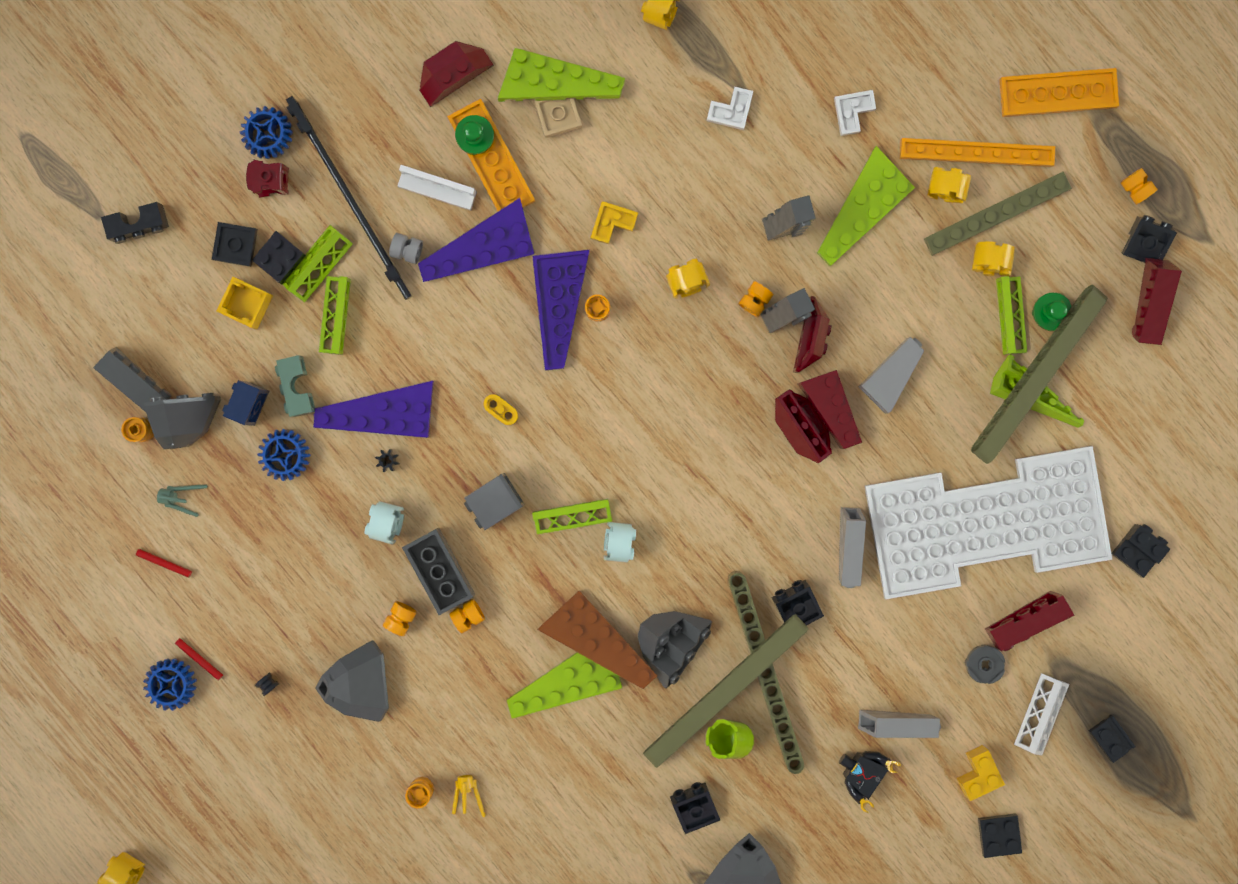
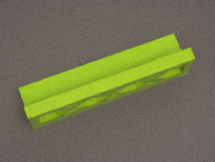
M329 225L282 285L305 303L353 243ZM339 238L346 242L341 249L335 250V243ZM331 254L332 260L330 263L323 264L322 259L324 256ZM319 269L320 275L316 279H310V273L313 270ZM307 284V291L303 295L296 291L300 285Z
M327 276L319 345L320 353L343 355L351 279L348 277ZM332 281L339 282L336 294L331 290ZM336 299V311L332 313L329 309V303ZM334 318V330L330 332L327 328V322ZM332 337V349H324L325 341Z
M1020 276L997 278L996 285L1003 355L1027 353ZM1015 281L1016 290L1011 294L1010 282ZM1011 299H1013L1018 306L1017 310L1014 313L1012 312ZM1013 318L1019 322V328L1016 332H1014ZM1015 337L1021 341V349L1016 350Z
M608 499L532 512L537 534L612 522ZM606 508L608 518L599 519L594 516V513L597 509ZM578 512H586L590 515L586 522L581 523L575 519ZM561 515H567L571 518L570 522L565 526L556 522ZM547 518L552 521L549 528L540 530L539 519ZM554 523H555L557 526H559V527H553V528H551Z

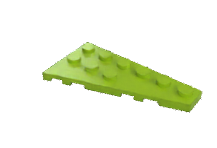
M515 48L498 95V102H505V100L523 101V99L545 101L576 98V100H581L587 97L617 99L621 96L625 78Z
M877 146L874 147L817 252L829 266L836 262L915 188Z
M577 652L530 685L509 697L507 704L513 719L622 688L619 675Z

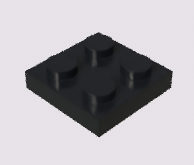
M218 222L211 260L251 267L258 229Z
M275 231L252 261L282 285L306 255L279 232Z
M1016 813L978 818L982 856L984 858L1022 854L1019 821Z

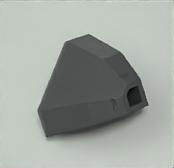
M214 393L202 394V397L189 398L188 395L176 396V399L163 400V397L150 398V402H144V408L155 439L163 449L191 446L208 432L221 397L214 396Z
M671 611L653 614L640 624L638 640L642 655L664 688H668L671 684H676L689 662L694 659L704 640L711 634V620Z
M374 640L364 644L335 662L321 676L315 689L325 703L344 715L377 722L382 721L389 709L384 654Z
M749 833L724 856L704 884H781L776 867L765 849Z

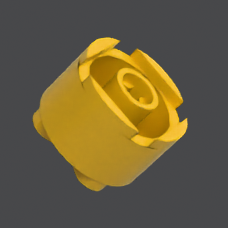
M680 0L644 1L641 12L644 13V22L667 30V26H671L678 9L675 3Z
M934 167L927 196L938 200L939 196V198L944 199V202L949 203L966 202L971 175L962 173L963 170L957 168L945 171L944 168Z
M978 242L974 251L972 271L983 272L985 276H994L995 273H999L1002 276H1011L1015 247L1002 243L1001 246L996 245V242Z
M697 258L687 261V265L681 267L675 265L668 269L669 273L666 275L674 299H678V295H681V298L694 295L702 291V286L705 285L706 288L710 286L703 264L698 262Z
M126 852L120 853L117 857L112 856L107 863L108 869L100 876L97 884H137L144 873L145 868L142 866H145V864Z

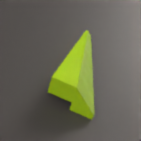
M1013 355L1007 356L993 377L990 394L1002 399L1008 397L1027 370L1025 366H1020L1014 360L1015 357ZM1047 386L1030 408L1033 411L1077 428L1083 426L1084 419L1075 416L1071 412L1072 408L1064 406L1058 400L1059 397Z

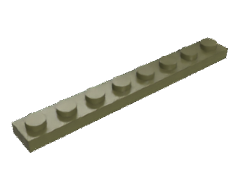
M1063 171L924 238V241L933 256L1072 188Z

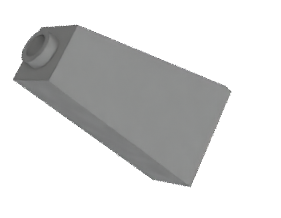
M906 338L858 386L885 414L892 411L924 352L921 348V342L916 338Z
M841 507L839 581L841 586L846 588L861 586L866 520L860 508Z
M859 710L858 729L875 738H939V731L941 729L940 718L933 715Z

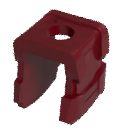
M253 159L252 162L248 163L246 171L248 190L253 191V194H258L259 198L275 193L288 195L289 167L283 163L266 164L263 161Z

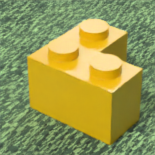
M981 745L966 752L973 770L956 779L963 794L969 801H973L1005 785L990 751L985 746Z

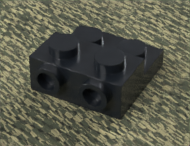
M1144 215L1143 218L1137 216L1129 232L1130 237L1122 254L1144 263L1146 258L1163 260L1177 232L1172 229L1173 225L1162 221L1161 224L1154 222L1155 219L1148 215Z
M1134 524L1111 554L1138 576L1144 578L1155 563L1159 564L1170 551V548L1166 546L1168 542L1160 536L1156 538L1151 534L1153 530L1149 526Z
M797 580L792 583V587L786 590L779 589L775 592V596L771 597L784 623L794 614L806 626L824 617L806 580Z
M696 782L692 784L691 788L687 790L678 789L670 796L673 808L685 834L720 821L706 782Z

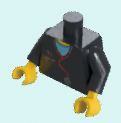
M876 751L857 752L853 759L843 754L839 760V764L846 768L843 772L845 777L844 783L850 796L858 804H861V809L866 813H869L865 809L866 804H870L874 808V804L868 800L888 770L891 773H898L893 770L892 766L894 763L897 766H901L898 761H891L890 758Z

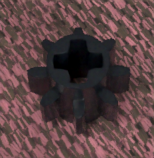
M389 449L388 453L380 450L382 455L375 457L379 460V464L376 467L382 466L383 472H386L387 468L395 471L393 466L400 464L396 461L399 454L393 455L392 449ZM389 456V460H392V462L386 465L384 458Z

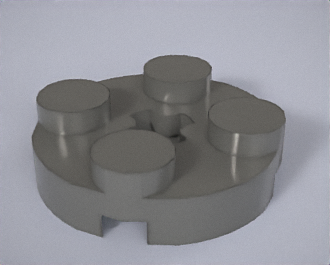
M985 644L977 646L969 652L965 659V666L969 676L978 683L993 684L1004 675L1005 658L998 649ZM982 661H990L988 663V669H986L985 667L981 668Z

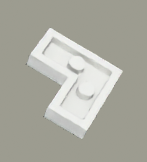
M734 87L730 105L711 101L706 121L744 130L753 91Z
M873 90L836 96L834 98L840 136L860 133L858 114L876 110Z

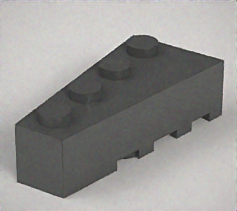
M810 195L788 201L781 208L774 210L775 215L770 213L767 215L768 217L762 218L768 241L792 235V237L803 235V232L816 219Z
M805 288L786 296L773 304L772 307L765 309L760 315L769 333H772L790 323L794 326L812 316L810 312L815 310Z
M117 347L109 350L93 367L144 411V402H150V398L163 397V400L171 399V394L156 385L154 379L141 371Z

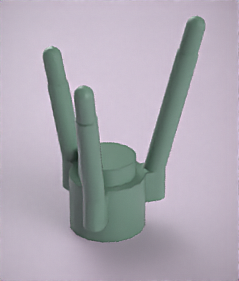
M191 485L168 486L167 489L161 488L157 494V502L165 504V507L198 517V513L175 505L176 502L187 503V500L177 498V493L174 491L204 489L208 486Z

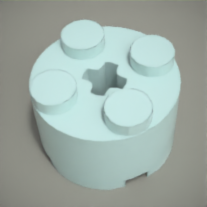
M381 501L376 505L372 504L369 511L371 518L365 527V535H368L373 540L394 544L396 540L393 538L395 535L399 536L402 529L404 514H401V511H404V508Z
M608 522L607 525L610 529H606L604 550L607 551V556L604 555V560L617 562L633 560L634 548L631 546L632 540L635 541L636 529L632 528V524Z

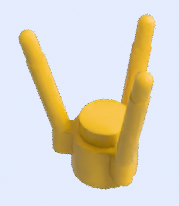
M472 775L458 776L455 781L456 788L452 814L456 813L459 790L462 793L463 814H466V793L471 792V788H473L481 815L485 817L476 779H473Z

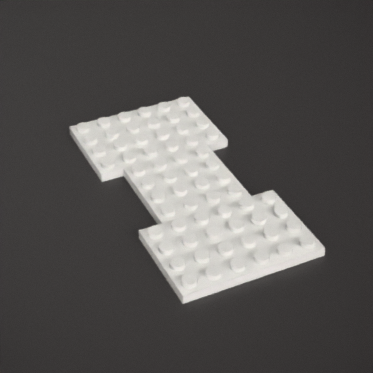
M1093 446L1015 459L1018 475L1016 479L944 491L942 473L864 486L884 599L959 587L961 582L958 567L1030 554L1032 555L1034 572L1036 573L1112 560Z

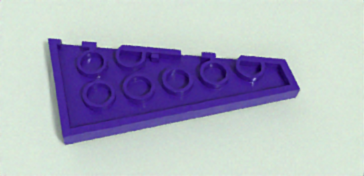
M520 197L420 261L418 266L423 282L535 254Z
M590 250L532 256L545 371L565 368Z
M434 381L315 408L313 428L429 438Z

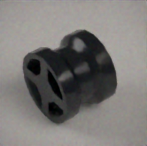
M269 672L255 684V687L260 688L262 695L265 697L279 683L272 679V674Z

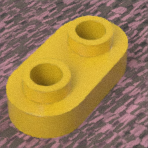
M495 394L488 395L484 399L483 405L485 410L505 425L516 423L518 412L509 403ZM493 400L497 402V406L495 408H492L490 406V403ZM507 412L512 413L511 419H506L505 415Z

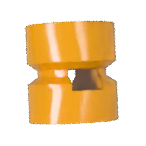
M1142 168L1120 182L1126 192H1131L1130 197L1136 205L1158 190L1152 181H1147L1148 175Z
M753 281L747 290L748 295L744 294L738 304L753 316L759 317L764 310L763 305L768 304L774 294L760 283Z
M600 294L590 296L585 303L587 316L595 322L605 320L610 313L608 299Z
M131 417L122 424V435L130 442H146L154 437L148 418Z
M474 599L464 603L463 608L458 607L449 613L453 624L461 634L471 629L472 624L478 625L485 620L481 608Z
M395 601L390 610L392 614L386 617L383 627L396 635L404 637L410 627L408 623L413 621L417 611L405 603Z
M418 777L412 781L405 794L408 805L419 809L428 804L434 792L431 780L426 777Z

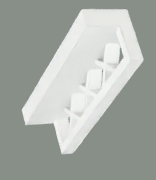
M400 165L399 188L470 211L472 210L477 194L474 188Z
M1041 673L1014 745L1036 755L1043 754L1067 692L1068 683ZM1045 679L1054 683L1051 691L1046 693L1043 689ZM1044 698L1045 708L1038 711L1036 706L1037 700ZM1037 716L1038 726L1031 728L1030 718ZM1029 733L1032 738L1030 747L1021 743L1024 735Z

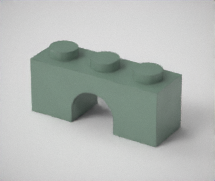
M297 355L276 360L275 371L281 380L279 388L281 394L285 397L284 409L286 414H289V417H297L314 413L315 405L312 393L299 394L295 389V381L299 377L307 375L303 356Z

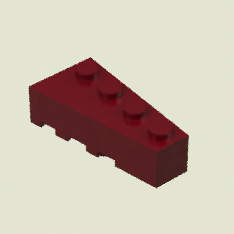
M1146 258L1135 325L1132 328L1133 338L1138 343L1162 345L1182 270L1169 260Z
M837 370L797 383L840 449H846L862 443Z
M1049 591L988 626L985 630L996 649L1008 651L1014 645L1026 641L1030 637L1075 615L1062 594Z

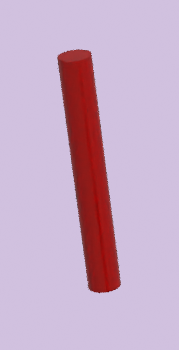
M138 549L136 552V556L189 578L192 574L191 570L144 550Z
M181 638L175 642L176 646L219 681L223 677L220 671Z

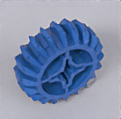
M264 106L262 111L259 107H256L255 114L249 111L251 117H244L247 123L241 124V127L245 130L240 131V134L245 136L241 139L243 143H246L245 148L251 150L250 153L252 155L257 154L259 158L265 156L266 159H270L271 155L277 158V152L284 154L282 148L289 149L286 143L292 142V139L288 136L293 134V131L289 129L292 127V124L287 122L288 117L286 115L283 116V112L280 110L276 112L274 107H271L269 110L267 106ZM264 119H271L267 120V122L264 124H259V122ZM278 123H279V125H280V136H279V137L276 136V129L278 128V127H277V124H278ZM254 128L257 129V140L255 142L253 139ZM260 129L267 130L273 137L265 135ZM270 141L275 142V143H274L273 145H271V146L262 147L263 145H266V144H267L268 142H270Z
M282 429L281 433L279 430H275L274 435L272 433L268 434L269 440H262L265 446L259 445V449L263 450V453H258L257 456L263 457V460H259L258 463L265 464L262 467V471L269 469L267 476L274 474L275 480L281 478V481H286L287 477L289 480H293L294 475L296 477L300 476L299 470L303 472L306 470L303 464L309 465V461L305 460V457H310L311 454H305V450L310 448L309 446L303 447L306 440L302 439L299 441L301 438L300 434L294 436L293 430H290L289 433L286 429ZM283 439L291 441L296 448L289 449L284 444ZM277 442L276 452L270 456L271 449ZM283 452H292L290 454H287V457L285 458H276L278 456H281V453ZM298 454L297 462L291 468L292 458ZM279 461L282 467L285 468V471L276 468L272 462Z
M167 658L164 659V662L160 660L156 665L150 667L151 671L146 672L148 678L144 679L143 682L148 685L143 687V690H148L149 693L145 697L151 696V704L157 702L156 708L163 706L165 711L169 708L172 711L177 707L180 709L184 704L190 702L189 698L194 697L195 694L192 691L196 690L197 687L192 684L197 682V679H192L191 676L195 672L189 673V665L183 667L184 661L178 663L176 658L171 661ZM163 670H172L177 674L171 676L170 674L165 673ZM181 679L183 681V688L180 685ZM174 680V681L172 682V686L169 687L168 689H166V688L169 686V685H168V683H170L169 681ZM157 681L160 683V689H158ZM169 693L172 696L175 695L177 698L170 699L165 697L164 694Z

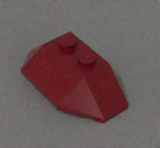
M454 41L423 62L419 91L428 105L432 107L494 66L483 48Z
M814 296L809 298L815 310L810 312L812 316L803 322L793 373H799L822 358V355H825L828 344L825 341L826 336H829L831 333L832 325H829V317Z
M791 389L775 399V422L795 452L816 463H820L830 456L832 449L830 448L829 430L809 400L800 394L794 393Z

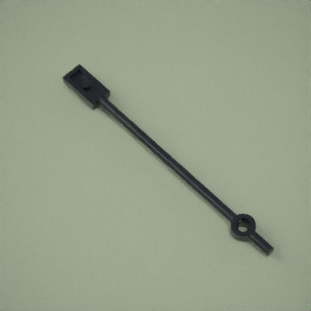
M293 96L287 98L286 101L289 104L286 107L292 117L296 116L299 121L296 123L302 134L306 133L319 153L387 269L384 272L390 282L394 281L405 300L411 298L412 295L403 282L401 275L388 257L299 103Z

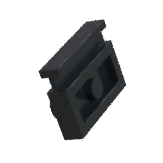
M1109 715L1107 719L1102 720L1088 730L1112 763L1127 754L1130 749L1136 747L1113 715Z

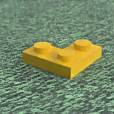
M602 201L590 239L609 244L614 226L633 232L638 212Z

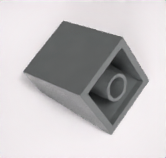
M505 473L500 474L464 498L466 500L464 505L469 512L473 511L477 517L474 519L480 529L483 527L484 530H487L525 505Z

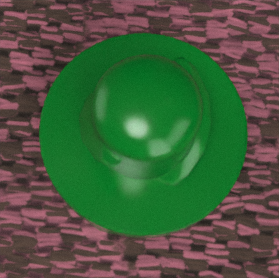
M470 115L458 123L455 130V138L458 146L464 152L470 155L484 153L491 147L494 142V131L487 119L479 115Z
M1054 292L1047 293L1035 302L1032 316L1042 329L1055 331L1072 306L1064 295Z

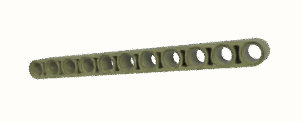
M1094 285L1084 289L973 444L971 452L984 463L988 464L996 458L1108 299L1107 296Z
M733 571L728 576V584L751 654L765 641L747 580L741 572ZM741 576L742 582L739 585H733V577ZM741 594H746L748 597L747 601L742 604L739 603L738 597ZM748 612L752 613L753 619L749 622L744 621V615ZM752 631L759 632V637L755 640L749 638ZM772 663L768 667L770 668V674L767 676L760 674L758 679L785 765L792 774H799L804 769V762ZM775 686L776 691L773 694H767V688ZM774 705H781L782 709L779 712L775 713L772 711ZM781 723H787L788 726L785 730L781 731L778 729ZM787 741L793 742V746L790 749L784 748V744ZM792 760H799L796 767L790 766Z
M796 614L791 616L643 752L644 756L656 768L659 767L798 641L809 628Z

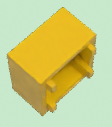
M232 276L216 312L257 330L273 295Z

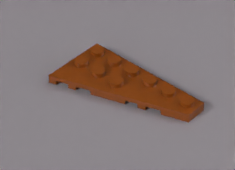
M580 590L537 629L642 689L657 677L654 671Z

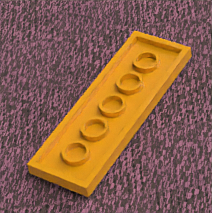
M1116 68L1007 76L999 79L1002 117L1119 107Z
M481 98L447 116L454 130H456L458 123L463 118L470 115L482 116L490 122L494 131V142L491 147L484 153L477 155L467 153L497 211L511 204L519 197L523 208L535 202L528 185Z

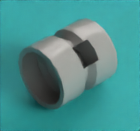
M395 233L390 245L389 256L400 260L404 258L406 262L417 264L422 252L423 241L413 237L408 239L406 235Z

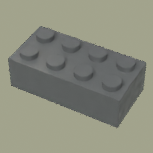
M440 528L402 547L438 615L475 596L470 583Z

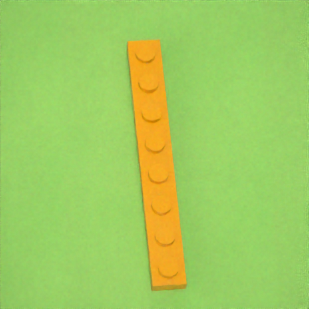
M902 138L900 140L899 159L1053 167L1055 165L1056 146Z

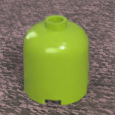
M716 720L706 733V746H709L712 756L718 759L744 758L752 751L754 745L752 730L748 725L738 721Z

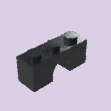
M158 202L139 206L140 218L132 225L129 224L127 215L121 212L101 217L107 240L120 244L126 242V239L131 237L138 239L145 237V234L149 232L153 234L163 232L164 228L169 227L164 206Z

